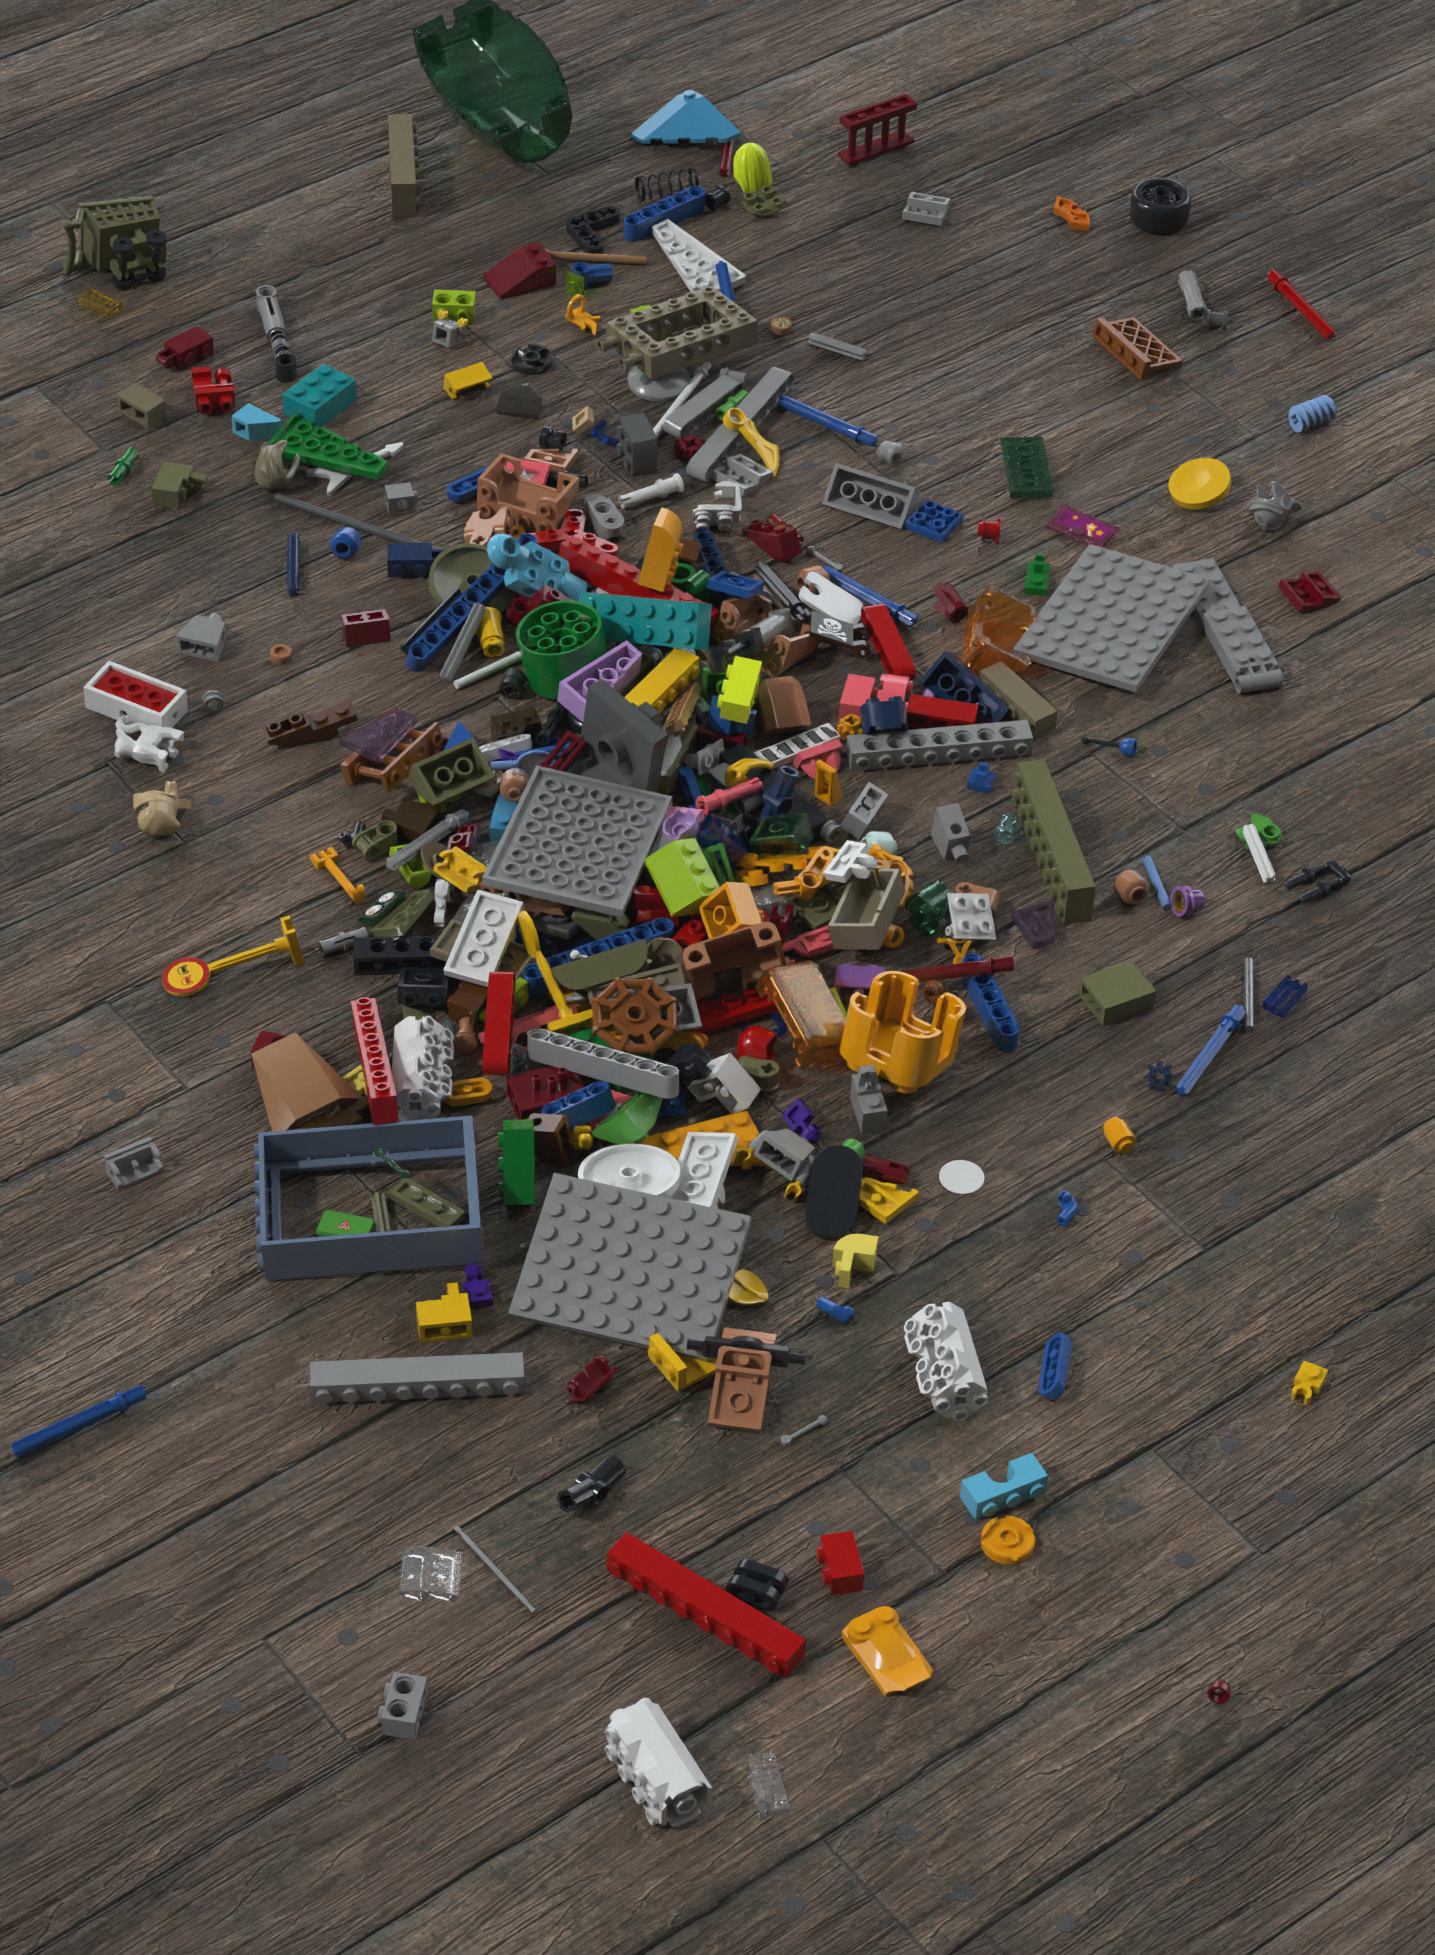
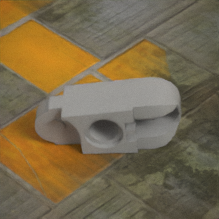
M600 494L588 495L584 501V509L587 514L586 518L596 536L604 540H610V537L624 536V518L610 498L606 499Z

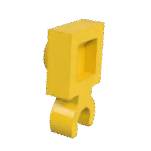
M1303 1361L1294 1378L1291 1400L1294 1401L1297 1395L1305 1396L1304 1405L1307 1406L1311 1401L1312 1393H1319L1327 1378L1328 1369Z

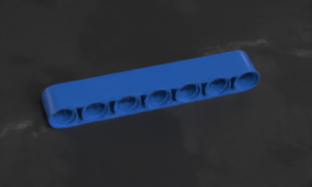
M658 918L546 959L552 970L553 967L575 961L570 957V953L573 950L579 951L582 955L591 956L645 939L646 945L655 938L672 939L674 937V923L668 918ZM537 962L523 968L522 978L528 981L529 996L535 997L550 992L537 966ZM557 981L560 988L564 987Z

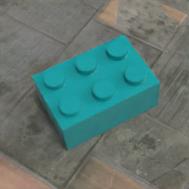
M323 363L282 394L283 414L291 417L294 412H297L301 415L302 419H310L314 421L315 426L322 427L357 400L356 379Z

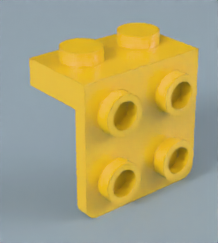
M659 1333L649 1337L648 1356L678 1392L716 1373L717 1360L715 1358H710L709 1362L679 1356Z

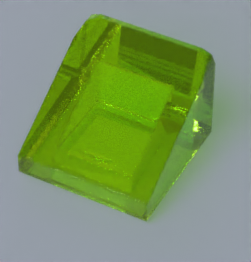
M567 270L565 272V289L572 298L577 294L584 295V277Z

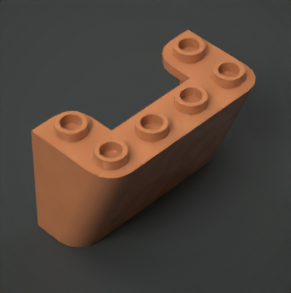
M501 453L478 478L477 510H482L483 515L489 519L497 514L500 507L509 505L514 516L513 526L523 525L524 530L533 533L542 532L547 529L557 530L579 490V477L559 472L557 489L520 478L521 459ZM505 462L512 463L514 471L508 470ZM564 480L570 481L566 487L563 483Z
M756 594L750 599L736 597L723 601L714 630L716 643L723 645L724 641L734 639L733 634L737 631L749 629L751 625L766 619L770 612L772 601L760 594ZM757 601L763 604L764 610L762 613H759L756 609ZM804 622L800 636L793 638L788 634L776 635L772 638L771 642L764 645L765 649L761 652L738 657L762 661L761 671L771 677H778L819 646L821 639L809 636L807 632L810 631V624Z
M761 922L688 946L683 952V966L687 981L692 984L695 1000L705 998L714 991L715 986L712 973L757 959L762 972L767 975L786 972L787 967L782 941L776 926L771 922Z

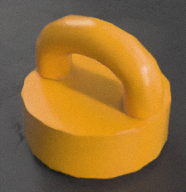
M891 924L888 932L885 933L882 946L892 949L898 948L904 940L903 929ZM894 932H898L897 941L892 943Z

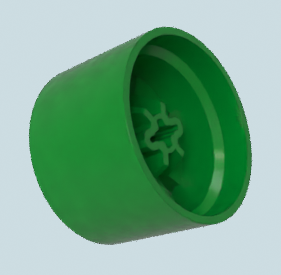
M565 600L542 605L529 612L520 621L516 629V639L528 686L533 692L545 698L558 699L559 684L562 680L608 652L601 617L595 608L583 602Z

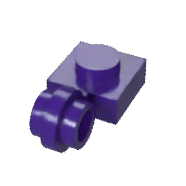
M797 1098L782 1114V1117L793 1132L801 1133L802 1137L806 1138L810 1144L814 1141L818 1142L822 1131L816 1124L811 1122L815 1115L804 1100Z
M470 1263L469 1266H465L467 1282L463 1283V1292L468 1293L470 1309L492 1306L493 1298L489 1280H482L480 1264Z

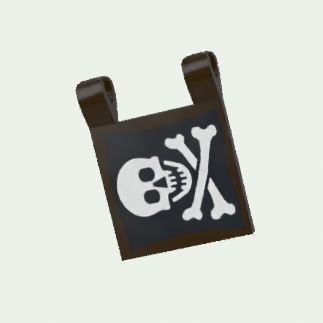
M811 611L812 618H810L809 636L852 649L859 657L866 656V652L860 650V648L865 647L868 649L869 643L865 641L866 634L860 633V631L865 630L868 632L869 626L867 624H851ZM853 634L859 639V641H853Z

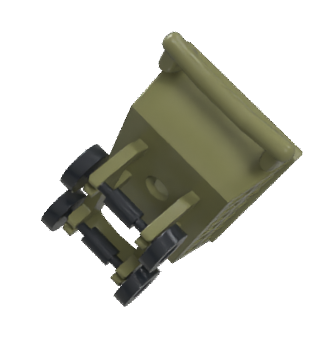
M153 197L81 203L80 208L76 212L75 222L65 221L63 223L67 235V258L63 274L70 275L72 272L81 270L85 259L99 272L111 269L114 273L112 277L113 286L118 289L130 288L133 285V276L129 272L146 269L145 276L148 280L154 282L164 280L166 269L162 265L166 262L167 235L159 230L160 217ZM139 205L140 209L135 210L134 206ZM128 206L130 211H124L123 207ZM112 208H118L119 212L114 213ZM101 209H106L109 214H104ZM89 210H95L98 215L93 216ZM133 216L134 220H129L128 217ZM123 217L125 222H120L118 218ZM113 219L115 224H110L108 220ZM102 220L105 225L101 226L98 221ZM80 228L79 251L76 254V235L73 229Z

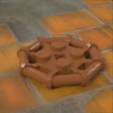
M650 977L647 979L614 978L613 983L597 997H593L590 1002L593 1015V1028L591 1029L593 1035L598 1036L611 1048L629 1054L655 1055L657 1050L672 1036L677 1035L680 1030L677 1026V998L670 996ZM626 989H642V991H638L637 994H631V991ZM616 992L619 993V996L614 1001L608 1000ZM649 992L653 993L660 1001L657 1002L652 998ZM602 1010L610 1011L609 1020L603 1021ZM660 1010H667V1020L660 1019ZM630 1012H632V1013H634V1014L637 1013V1012H639V1013H640L639 1018H638V1019H633V1018H631V1017H630V1016H631V1015H630ZM613 1028L621 1035L620 1041L611 1035L608 1030ZM657 1028L663 1030L654 1040L650 1036ZM630 1039L637 1042L643 1039L645 1044H627V1041Z

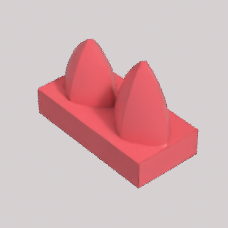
M838 738L797 753L793 764L796 770L803 769L814 780L816 761L819 759L838 771L841 765L839 752L842 744Z

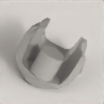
M886 440L879 445L876 453L880 459L892 464L893 458L895 460L902 459L903 444Z

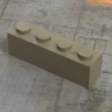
M1002 661L980 671L979 677L1010 708L1007 715L1014 721L1028 720L1033 738L1056 728L1057 710Z

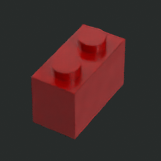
M853 1531L820 1535V1547H816V1558L818 1563L823 1564L824 1569H821L822 1581L824 1585H828L830 1594L838 1595L863 1591L864 1571Z

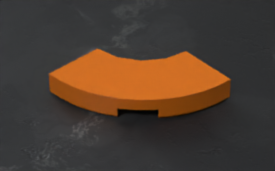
M1056 198L1053 214L1066 219L1070 229L1090 230V217L1086 211L1080 209L1077 203L1069 199Z

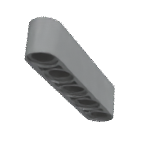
M722 375L670 414L664 421L663 431L678 439L681 436L688 437L716 416V409L721 407L727 398L735 396L740 390H744V384L728 375Z

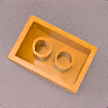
M661 507L653 525L638 580L639 585L661 592L664 591L666 584L671 585L677 570V561L683 548V544L680 543L682 536L681 521L675 513Z

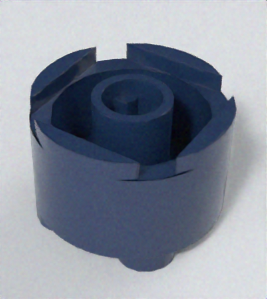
M902 696L888 698L889 701L881 702L879 698L867 699L866 703H863L860 707L863 734L892 732L897 729H901V731L908 730L906 703L902 701Z

